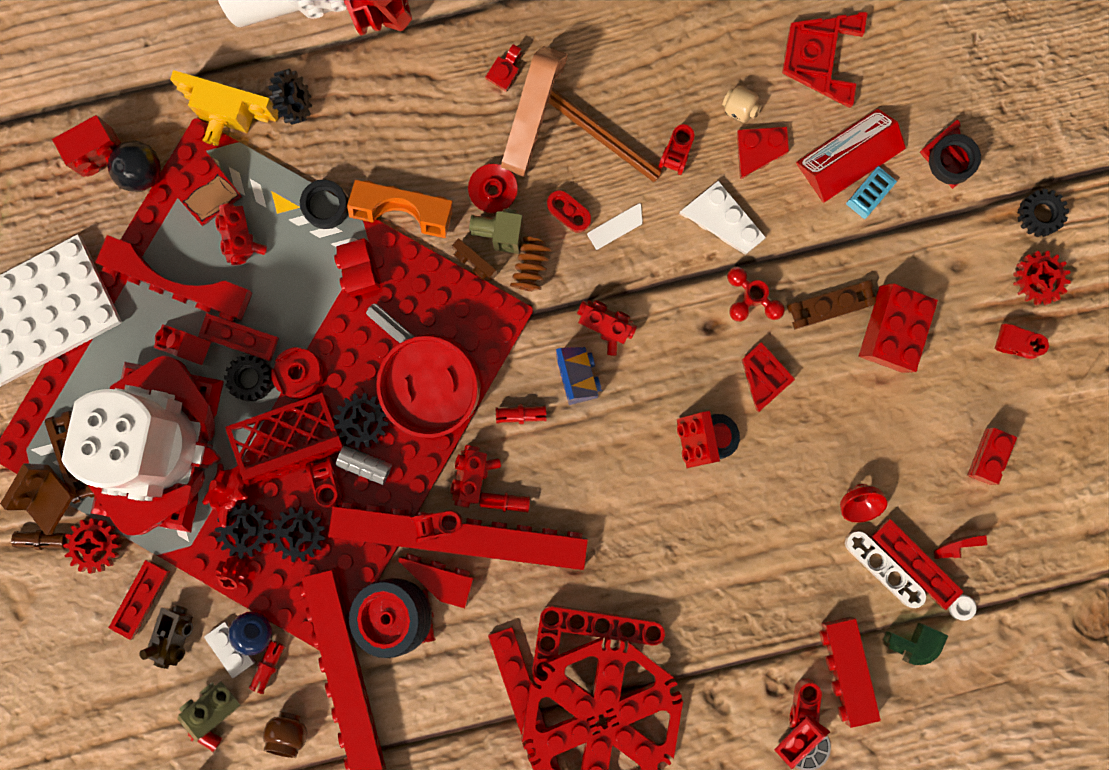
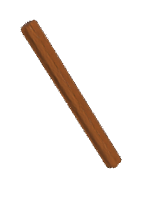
M552 89L548 102L550 105L651 181L655 182L662 174L661 169L555 89Z

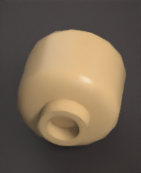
M737 86L735 89L730 88L722 103V106L725 107L726 115L741 123L747 122L750 118L755 119L761 109V105L758 104V94L743 86Z

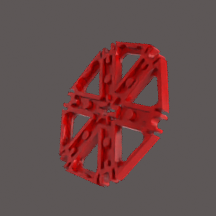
M600 637L546 660L554 668L551 670L547 664H542L541 667L547 672V675L544 678L533 675L534 681L540 686L530 681L521 736L524 750L530 747L535 748L533 753L527 755L531 766L537 770H555L550 765V761L554 756L584 743L581 770H608L612 745L641 767V770H661L658 768L660 762H665L670 766L671 761L665 754L670 755L674 759L683 706L681 693L679 691L670 693V689L677 685L673 675L629 641H627L625 648L623 639H619L618 646L611 648V639L609 637H606L605 640ZM589 656L598 658L593 695L565 675V668L568 665ZM636 661L655 676V683L620 697L624 669L628 662ZM544 697L551 698L574 715L572 718L541 731H538L535 727L539 701ZM659 711H667L670 716L665 742L657 745L631 725V723ZM601 714L604 717H609L606 719V725L604 726L601 723H596L599 721L598 716Z

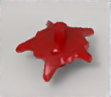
M249 461L243 462L244 467L251 465ZM221 463L218 464L216 476L210 482L209 491L202 503L203 505L210 503V507L217 510L219 523L222 528H226L229 510L235 507L238 500L248 499V496L242 490L244 482L239 467L236 466L232 469L224 470V466Z

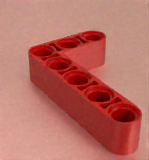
M548 605L542 610L540 615L532 668L533 675L535 674L539 678L546 676L537 671V665L541 662L547 663L546 660L558 655L561 632L599 638L609 637L612 640L623 639L625 642L629 641L654 646L664 640V628L659 622L649 619ZM548 611H556L558 613L559 620L555 624H549L545 621L544 616ZM575 614H579L584 618V624L579 628L571 626L569 622L570 618ZM600 618L609 621V628L604 632H600L595 628V623ZM630 622L634 625V632L631 635H623L620 632L622 624ZM651 626L659 628L660 633L656 639L646 637V630ZM543 637H552L555 640V646L552 649H544L541 646Z

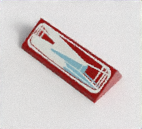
M876 109L797 161L796 164L821 201L825 203L906 148L898 121L881 110Z

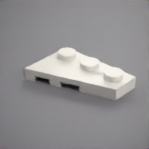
M719 181L679 213L697 223L704 230L715 234L722 241L745 255L766 238Z

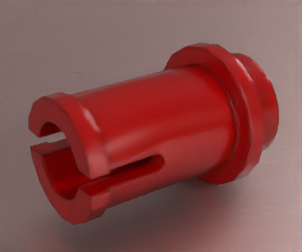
M210 731L197 742L211 750V752H214L223 738Z

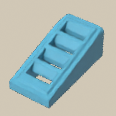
M877 166L848 200L846 205L865 220L897 181ZM877 174L889 183L886 187L875 179ZM870 182L875 184L879 189L882 190V192H877L873 187L869 185ZM865 189L868 190L876 199L873 200L863 191ZM861 196L871 205L869 207L866 206L858 197Z

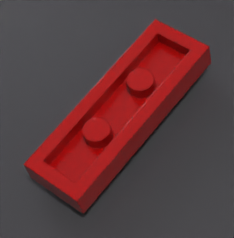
M208 313L205 315L198 335L202 339L270 362L279 340L276 336Z
M145 560L108 628L129 640L134 639L170 571L150 560Z

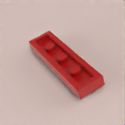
M887 519L870 536L942 609L947 610L963 593L891 519Z

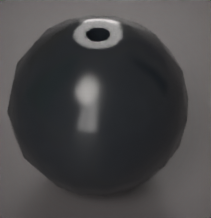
M136 140L127 141L116 146L110 154L107 164L108 172L113 182L119 188L133 193L142 192L154 186L161 170L160 160L156 152L149 145Z

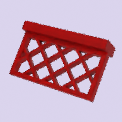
M323 393L225 427L246 487L338 454L343 448L337 431L334 428ZM320 401L323 409L318 418L306 413L310 404ZM293 411L300 414L294 426L282 422L285 413ZM324 414L326 416L327 422L322 420ZM303 417L316 421L311 433L298 429ZM264 420L275 423L269 435L257 430L260 423ZM319 424L330 428L332 436L321 439L314 436ZM279 425L292 430L286 442L273 437ZM242 428L250 431L245 444L235 440L233 431ZM295 432L308 437L304 446L297 448L290 444ZM254 434L267 439L261 451L249 446ZM271 441L283 446L279 455L271 456L265 453ZM237 445L243 447L240 452ZM246 450L259 454L254 464L244 467L242 457Z

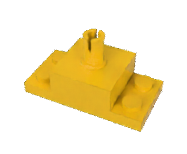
M175 70L172 72L170 80L177 86V90L182 92L184 97L189 100L188 106L201 120L209 122L203 141L208 144L219 145L224 127L248 133L253 115L255 119L266 123L269 120L275 122L278 120V110L273 109V103L267 97Z

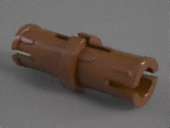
M37 530L36 532L14 531L11 544L13 547H30L35 550H43L44 548L65 549L63 544L68 543V539L65 537L66 533L45 535L42 530Z

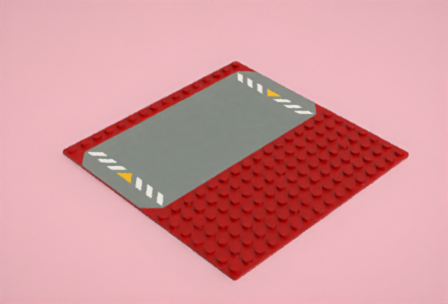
M195 118L191 121L162 169L158 180L150 189L120 240L137 247L148 265L169 281L183 285L200 286L225 280L251 291L253 294L242 321L234 318L233 322L279 338L271 362L262 359L271 367L270 371L272 372V369H274L277 362L275 360L283 351L293 347L306 349L315 354L322 364V385L314 393L304 398H290L279 392L274 384L273 386L270 385L269 389L271 391L269 394L265 393L263 399H257L255 402H247L235 398L225 386L227 381L224 380V375L228 373L225 371L226 367L230 368V362L232 360L236 361V357H245V355L250 354L211 342L203 364L199 365L153 347L155 335L161 329L162 324L198 337L205 315L208 312L195 308L197 303L188 300L186 304L172 299L173 294L164 291L162 295L149 290V284L141 282L140 286L126 281V275L118 273L115 277L101 270L100 277L122 323L45 363L0 438V464L16 474L23 463L47 464L65 484L45 426V419L52 416L57 418L63 412L69 410L72 412L74 402L87 393L101 389H110L111 385L121 379L124 361L145 365L159 356H169L181 361L192 375L223 380L224 384L219 407L214 418L215 435L207 443L213 445V449L222 459L209 465V468H202V471L205 473V481L198 492L199 499L191 533L158 526L143 535H126L116 527L110 517L91 513L94 497H85L82 502L73 504L71 501L69 505L91 518H97L98 522L106 520V526L114 525L115 532L252 612L264 615L271 623L315 648L312 639V633L315 632L313 622L309 623L306 615V608L309 607L307 598H303L300 592L299 583L302 582L301 578L308 574L336 568L349 619L350 608L356 595L366 586L379 581L398 546L329 538L332 508L321 506L316 502L305 465L247 487L244 484L242 490L248 496V499L238 500L236 504H238L240 509L242 503H248L249 509L252 505H257V512L265 511L266 514L263 519L271 520V523L266 525L267 529H276L277 525L274 524V519L282 520L281 512H286L289 515V508L294 507L298 513L300 507H305L306 514L310 510H314L313 518L322 517L321 522L318 524L327 528L321 531V535L327 537V540H320V544L324 548L322 550L315 549L317 556L314 558L308 554L307 561L302 562L300 557H298L297 562H292L291 556L287 559H282L283 551H274L278 546L277 543H262L261 545L264 548L262 552L255 549L254 557H250L246 552L245 558L241 559L245 562L246 568L249 569L247 572L249 576L245 585L238 584L235 589L222 587L216 578V568L220 561L226 562L227 558L231 557L229 556L230 549L222 551L221 547L224 542H216V538L221 536L220 532L215 531V528L221 527L217 521L218 512L210 507V503L203 505L202 501L209 491L210 482L216 476L218 464L222 463L224 470L238 466L225 427L323 393L335 426L339 424V420L335 419L334 415L341 414L337 406L345 407V398L353 401V394H357L362 399L364 393L368 394V400H371L373 396L378 398V371L387 354L400 343L366 314L368 308L376 303L413 336L436 334L448 337L462 345L474 359L480 374L481 391L477 406L471 416L451 433L434 438L417 437L402 431L386 417L384 421L390 423V426H383L382 429L387 433L386 436L379 434L380 442L370 441L371 447L369 448L364 443H362L360 448H356L355 441L351 445H347V437L340 438L342 447L346 445L353 449H358V451L392 464L388 478L383 485L336 466L339 453L330 456L337 472V479L342 493L341 502L355 503V508L365 509V505L381 507L380 512L390 513L391 508L406 510L405 515L416 516V512L420 510L531 317L533 308L377 219L372 223L349 218L348 213L346 219L333 229L314 227L305 219L300 210L302 191L311 183L310 181L223 132L218 146H214L213 143L208 144L204 142L203 138L208 124ZM206 151L242 195V198L236 201L234 206L243 205L249 234L253 235V242L267 246L265 255L253 252L244 264L231 265V262L227 263L225 255L221 252L220 242L222 237L221 233L216 229L215 218L202 226L178 199L166 183V180ZM326 190L315 193L310 202L312 213L322 219L334 216L339 208V199ZM365 238L371 245L381 289L351 297L347 292H343L339 278L342 277V270L337 268L334 260V255L337 254L336 246ZM211 309L208 314L219 317L220 312ZM295 367V373L292 374V378L296 377L299 379L303 370ZM247 369L240 376V382L245 388L255 386L258 381V374L254 369ZM320 401L310 404L306 413L318 418L323 409ZM363 404L368 413L376 412L370 405ZM352 408L349 410L346 419L350 418L353 413ZM293 411L287 412L282 422L294 426L300 414ZM324 414L322 420L327 422L326 416ZM360 415V420L356 421V423L364 427V422L368 420ZM303 417L298 429L311 433L316 421ZM264 420L260 423L257 430L269 435L275 423ZM378 422L372 426L371 434L376 430ZM319 424L314 436L324 439L332 436L329 427ZM279 425L273 437L286 442L292 430ZM65 426L59 427V433L66 432ZM244 428L233 431L235 440L245 444L250 431ZM336 429L337 434L339 435L342 432V430ZM348 429L353 436L361 438L358 430ZM295 432L290 444L297 448L304 446L308 437ZM254 434L249 446L261 451L267 439ZM271 441L265 453L271 456L279 455L283 446ZM237 445L240 452L243 447ZM246 450L242 461H249L251 464H254L259 454ZM326 458L310 464L314 465L326 461ZM76 482L79 489L85 487L84 482ZM327 489L323 493V500L326 503L333 500L334 492L331 489ZM239 514L230 521L229 525L237 521ZM252 516L253 523L259 526L257 520ZM295 518L289 520L284 528H289L293 525ZM307 520V526L314 532L312 524ZM239 528V533H248V528ZM299 530L294 531L293 536H296L298 539L303 538V533H300ZM266 534V538L269 540L276 538L275 534ZM228 535L232 543L235 544L234 538ZM255 536L250 540L249 546L253 545L256 542L258 536ZM283 538L285 545L289 548V542L286 538ZM313 541L305 543L302 551L308 549ZM237 552V554H236L235 556H232V557H237V558H239L238 552Z

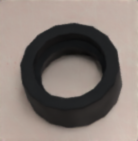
M964 134L945 136L933 147L929 155V166L932 174L945 184L956 185L965 182L977 172L981 164V153L978 145L972 138ZM947 146H959L967 153L969 165L966 170L955 174L944 168L940 155Z
M327 179L316 180L308 184L302 191L300 210L305 219L314 227L333 229L346 219L349 199L337 183ZM322 190L333 192L339 199L338 211L334 216L326 219L316 217L310 209L312 197L315 193Z

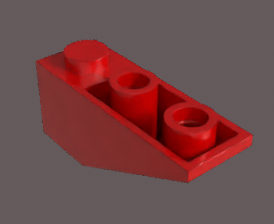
M408 553L406 557H399L398 561L440 602L465 609L475 578L469 576L470 571L457 567L455 571L445 569L446 564L431 560V564L421 562L422 557Z

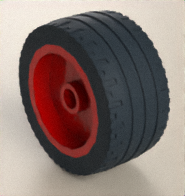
M398 578L376 581L363 588L354 598L349 612V624L355 642L365 652L378 658H395L413 651L428 636L432 624V609L426 595L416 584Z

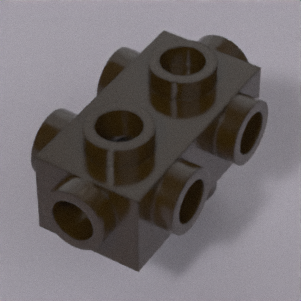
M173 605L172 608L161 607L148 647L139 652L142 660H153L154 666L168 669L169 665L177 666L178 662L184 658L185 649L183 646L186 637L190 636L193 631V624L191 623L193 616L187 614V608L179 605Z

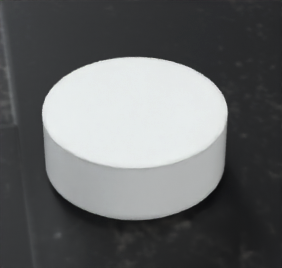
M961 594L949 607V612L956 619L969 620L976 613V603L970 596Z

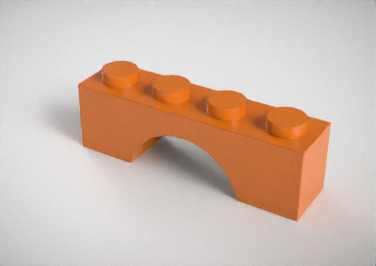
M355 180L347 204L349 218L372 223L380 215L389 211L407 212L416 218L420 225L421 233L446 238L453 214V201L445 197L428 196L419 191H405L395 186H382L368 180Z

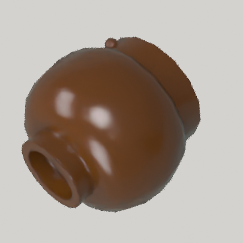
M280 712L279 717L271 718L266 723L263 731V740L265 742L263 751L281 757L297 758L298 750L304 747L308 734L305 724L300 722V716Z

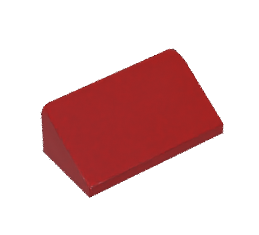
M807 716L774 751L793 769L830 731Z

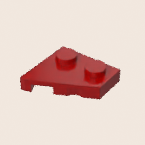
M957 119L919 152L928 163L933 147L940 140L948 135L961 134L959 120ZM947 146L940 155L942 165L951 173H961L969 165L967 153L959 146ZM948 184V185L953 189V188L956 187L958 184H956V185H954V184Z
M787 127L737 131L740 179L746 178L749 174L767 166L770 162L781 158L789 152Z
M762 342L742 359L757 412H760L795 380Z

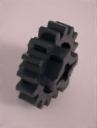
M291 69L275 72V77L270 78L273 85L268 86V89L272 91V95L269 98L273 102V109H278V117H284V123L290 122L291 125L307 121V116L311 115L308 108H311L312 104L309 102L311 95L308 94V85L303 84V77H298L297 71H291Z
M367 393L362 395V399L357 394H353V401L345 398L346 406H337L341 414L334 415V418L339 420V424L335 425L334 428L342 430L338 436L341 439L347 437V445H351L355 441L356 448H360L362 443L369 448L371 447L370 441L380 442L379 434L386 436L387 433L382 429L383 426H390V423L384 421V418L387 416L382 412L381 405L376 404L377 397L373 396L371 400H368ZM363 404L370 405L376 412L368 413ZM352 408L353 413L350 418L346 419L349 410ZM360 415L368 420L364 422V427L356 423V421L360 420ZM378 422L376 430L371 434L372 426ZM348 429L358 430L361 438L353 436Z
M242 503L240 509L238 504H236L232 508V512L230 510L228 512L226 528H215L216 532L221 533V536L216 538V542H224L221 550L230 549L229 556L231 557L235 556L238 552L240 559L245 558L246 552L250 557H254L255 549L262 552L264 548L261 544L270 542L266 538V534L270 533V529H267L266 525L271 523V520L263 519L266 512H257V505H252L249 509L248 503ZM239 514L237 521L229 525L230 521ZM252 516L257 520L259 526L253 523ZM239 528H248V533H239ZM228 535L234 538L235 544L232 543ZM255 536H258L256 542L253 545L249 546L250 540Z
M294 507L289 508V515L286 512H281L282 520L274 519L273 521L277 528L270 529V533L275 534L276 537L271 539L270 543L278 544L274 551H283L282 559H287L291 556L292 562H297L298 557H300L302 562L307 561L308 554L312 558L316 557L315 549L322 550L324 548L320 544V540H327L326 536L321 535V531L327 529L326 526H319L318 524L321 522L322 517L314 519L315 511L310 510L306 514L305 507H300L298 513ZM295 518L293 525L289 528H284L289 520ZM307 520L312 524L314 532L307 526ZM299 530L300 533H303V538L298 539L296 536H293L294 531ZM283 538H286L289 542V548L285 545ZM313 541L308 549L302 551L305 543Z

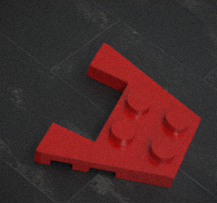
M859 12L857 15L850 16L839 15L836 18L824 20L820 18L791 23L782 74L851 108L854 103L857 83L831 79L838 33L862 37L865 32L868 12Z

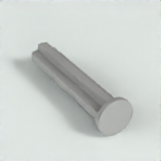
M374 303L368 308L366 314L399 343L415 337L378 304Z

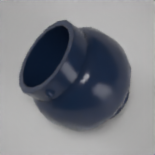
M245 612L238 615L232 621L228 629V639L231 646L238 653L256 655L263 652L269 646L272 639V627L264 615L257 612Z

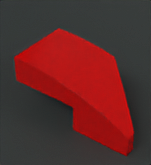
M971 535L950 541L934 551V559L962 558L961 548L988 545L987 535Z

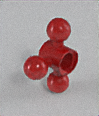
M741 267L730 269L727 275L728 282L732 286H742L745 289L743 292L744 301L732 304L729 309L730 317L734 321L741 322L746 320L749 316V307L761 304L765 307V315L771 320H778L784 315V305L780 301H770L767 298L769 288L766 283L760 280L750 283L747 280L746 271ZM758 288L762 292V298H752L750 289Z

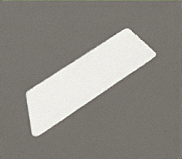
M641 204L633 206L588 232L587 235L595 249L602 248L642 224Z

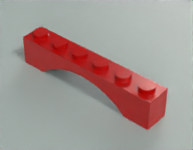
M109 235L106 236L95 262L103 266L102 271L115 277L118 273L126 275V281L140 286L141 282L150 285L149 290L162 295L164 291L173 294L172 299L185 304L188 300L197 303L195 308L210 313L211 309L220 312L219 317L233 322L234 318L242 321L253 294L248 289L225 280L200 286L183 285L169 281L148 265L137 247Z

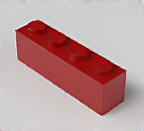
M847 617L821 623L823 630L819 631L823 646L827 645L829 655L826 656V663L829 671H833L835 681H832V688L835 696H839L841 706L838 707V713L841 722H845L850 728L880 722L881 718L856 618Z

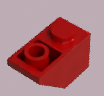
M162 324L161 329L155 335L153 347L202 365L211 342Z

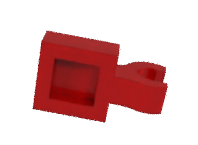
M512 44L505 60L498 56L485 76L486 80L507 92L519 73V68L515 67V64L522 55V49Z

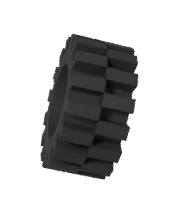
M1048 189L1037 190L1020 203L1021 207L1017 213L1021 214V216L1018 217V222L1023 221L1021 228H1027L1028 231L1026 233H1035V237L1041 235L1045 237L1064 226L1063 223L1068 219L1065 215L1069 213V208H1064L1067 205L1066 200L1062 202L1060 199L1063 196L1061 194L1056 196V191L1054 190L1047 192ZM1044 204L1050 208L1052 215L1048 222H1041L1035 217L1034 210L1037 205Z
M245 355V357H236V361L232 360L230 362L231 367H226L225 371L228 373L224 375V380L227 381L225 386L230 390L229 393L235 396V398L247 402L263 399L265 397L264 394H269L271 391L269 389L270 385L273 386L271 367L264 360L255 356ZM247 369H254L258 374V381L251 388L243 387L240 382L241 374Z

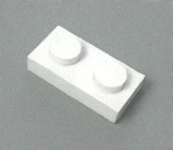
M225 621L204 636V638L230 676L235 678L256 662L251 655L240 654L231 646L228 639L230 624Z

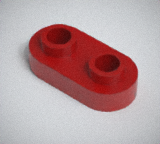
M555 191L550 194L547 200V208L555 218L576 233L584 232L589 228L591 215L585 207L564 191ZM561 201L564 203V207L558 209L555 207V203ZM576 217H581L583 219V222L581 224H576L574 222V219Z

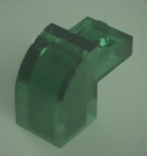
M918 623L910 641L889 631H886L883 640L890 643L889 649L902 655L906 650L903 661L913 665H926L933 662L941 654L948 635Z

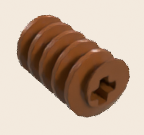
M525 236L522 240L527 244L520 246V250L525 254H519L517 257L522 263L515 265V269L520 273L513 274L512 278L516 283H511L510 286L533 292L542 289V287L536 284V281L544 280V277L538 273L539 271L547 270L546 267L541 265V262L549 261V258L543 254L544 252H551L552 249L546 246V243L540 239Z

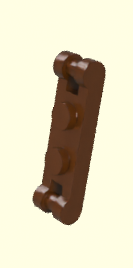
M868 280L788 305V312L792 313L794 320L792 322L794 330L874 306L876 297L872 289L874 287L873 281ZM863 291L865 300L859 302L856 293ZM807 308L809 317L803 318L801 310Z
M69 410L63 412L57 418L52 416L45 419V426L65 485L74 495L72 503L76 504L82 502L85 497L93 498L95 495L86 483H84L85 487L78 488L76 482L80 480L67 470L61 460L72 412ZM65 426L66 432L59 433V427Z

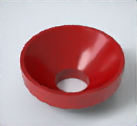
M857 484L854 488L849 489L840 502V510L844 519L856 523L875 519L887 508V499L884 493L879 488L868 486L867 484Z

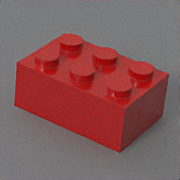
M895 283L881 285L858 357L901 373L917 372L938 300Z

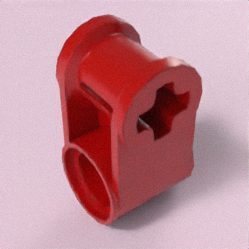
M682 124L673 130L669 143L661 157L659 168L666 167L677 171L678 175H682L695 136L690 126ZM685 133L689 137V141L687 143H680L676 139V135Z
M1001 324L994 349L1002 353L1034 359L1048 351L1049 342L1042 334L1011 324Z
M326 458V461L314 465L306 464L307 476L316 502L328 508L337 506L341 502L342 493L332 458ZM327 489H331L334 492V498L329 503L323 500V493Z
M454 510L438 513L432 512L411 517L417 533L416 543L454 534L462 526V517ZM446 515H452L456 518L457 525L454 529H447L444 526L443 520Z
M801 679L795 685L789 718L791 728L798 726L807 716L818 723L820 721L822 691L811 679ZM808 686L813 687V695L809 698H804L802 696L803 690Z

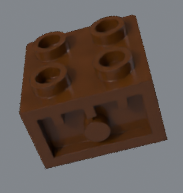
M23 463L0 504L5 510H26L45 535H52L74 495L49 465Z

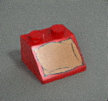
M206 151L166 180V183L178 199L202 226L217 216L220 212V205L234 204L242 198V195Z

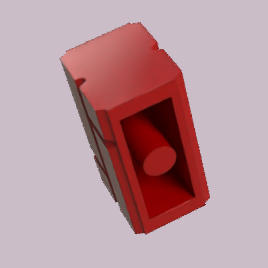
M997 428L985 429L967 476L989 485H999L1003 476L1002 471L1006 468L1017 437Z

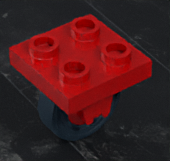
M710 411L677 419V433L681 438L682 458L686 463V468L720 462V459L731 456L738 448L740 432L737 424L724 414L711 415Z

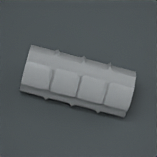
M346 445L341 449L336 461V466L382 485L386 482L392 467L390 463Z

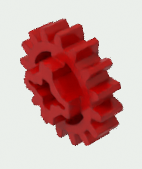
M1039 251L1032 253V256L1028 254L1023 257L1024 262L1017 263L1016 266L1020 270L1014 272L1013 276L1018 277L1019 280L1014 282L1013 285L1021 287L1017 292L1018 295L1026 294L1024 301L1028 302L1034 299V305L1036 306L1041 304L1042 301L1044 305L1051 304L1052 300L1054 302L1060 300L1059 294L1067 293V289L1063 286L1071 284L1070 280L1065 279V276L1071 272L1070 270L1063 269L1067 263L1066 261L1059 263L1058 254L1050 257V251H1045L1042 255ZM1030 268L1031 272L1029 276H1027L1028 269ZM1039 276H1040V277H1043V276H1044L1045 281H1044V280H1040V279H1039ZM1057 280L1056 286L1053 288V284Z
M90 518L89 523L87 520H80V527L73 525L71 529L74 533L65 535L70 540L69 543L63 544L64 548H69V552L64 555L65 558L72 557L73 559L70 566L79 564L78 571L84 572L87 569L88 574L95 573L96 569L98 572L105 571V565L108 567L113 566L114 563L111 558H118L120 555L115 550L122 547V544L116 543V539L120 537V534L112 533L115 526L106 527L107 521L100 520L98 522L97 518ZM84 533V537L79 540L80 536ZM93 543L95 545H101V547H95L94 549L90 547H85L84 545ZM105 551H107L105 556L101 559V555Z

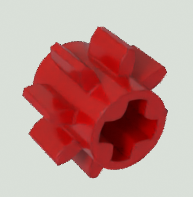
M237 557L227 558L226 562H219L216 568V578L222 587L235 589L238 584L245 585L249 576L247 574L249 569L246 568L243 560Z

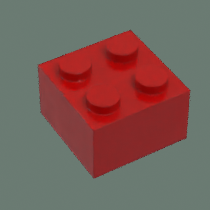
M97 115L52 139L65 165L83 177L93 176L98 173L101 167L108 164V159L113 149L121 144L114 129Z

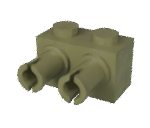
M503 209V212L497 211L494 218L471 215L469 225L471 236L493 238L492 242L495 251L520 253L524 224L521 214H518V211Z
M222 681L217 685L213 682L200 692L203 695L195 702L190 699L179 708L181 713L177 719L195 742L199 741L240 706Z

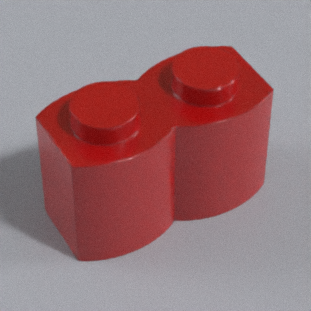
M365 238L336 246L337 254L334 255V260L337 268L342 270V277L339 278L343 292H347L351 297L381 289L371 245Z

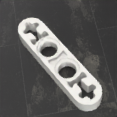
M854 531L847 535L845 538L847 550L904 605L910 608H919L925 603V591L871 538L859 531ZM853 537H861L863 539L861 544L866 549H869L871 545L872 549L865 553L859 547L853 548ZM875 553L881 555L883 560L878 568H873L869 562L870 556ZM893 571H897L901 576V581L896 586H892L888 582V575ZM906 587L911 592L917 591V602L912 600L909 602V594L901 589Z

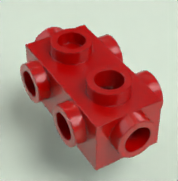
M232 203L220 205V212L215 218L216 229L221 233L220 248L222 254L226 257L227 263L231 262V265L244 264L253 252L265 255L267 246L253 242V235L249 234L243 205L234 206Z
M589 300L587 302L582 301L577 311V314L580 315L578 323L600 333V338L608 341L607 355L616 356L618 342L624 344L627 338L632 339L637 325L633 324L628 314L621 311L616 313L607 309L608 306L598 300L593 302Z
M465 445V449L456 458L455 469L458 470L456 479L452 481L450 493L453 494L452 501H455L454 506L469 508L470 504H478L482 480L487 478L488 470L501 468L499 458L486 460L487 454L479 452V447Z

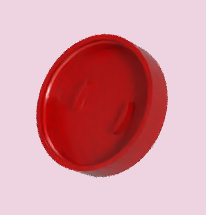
M424 334L401 342L387 354L378 371L377 395L382 410L395 426L413 436L434 438L451 433L471 416L480 397L481 380L474 359L462 345L445 336Z

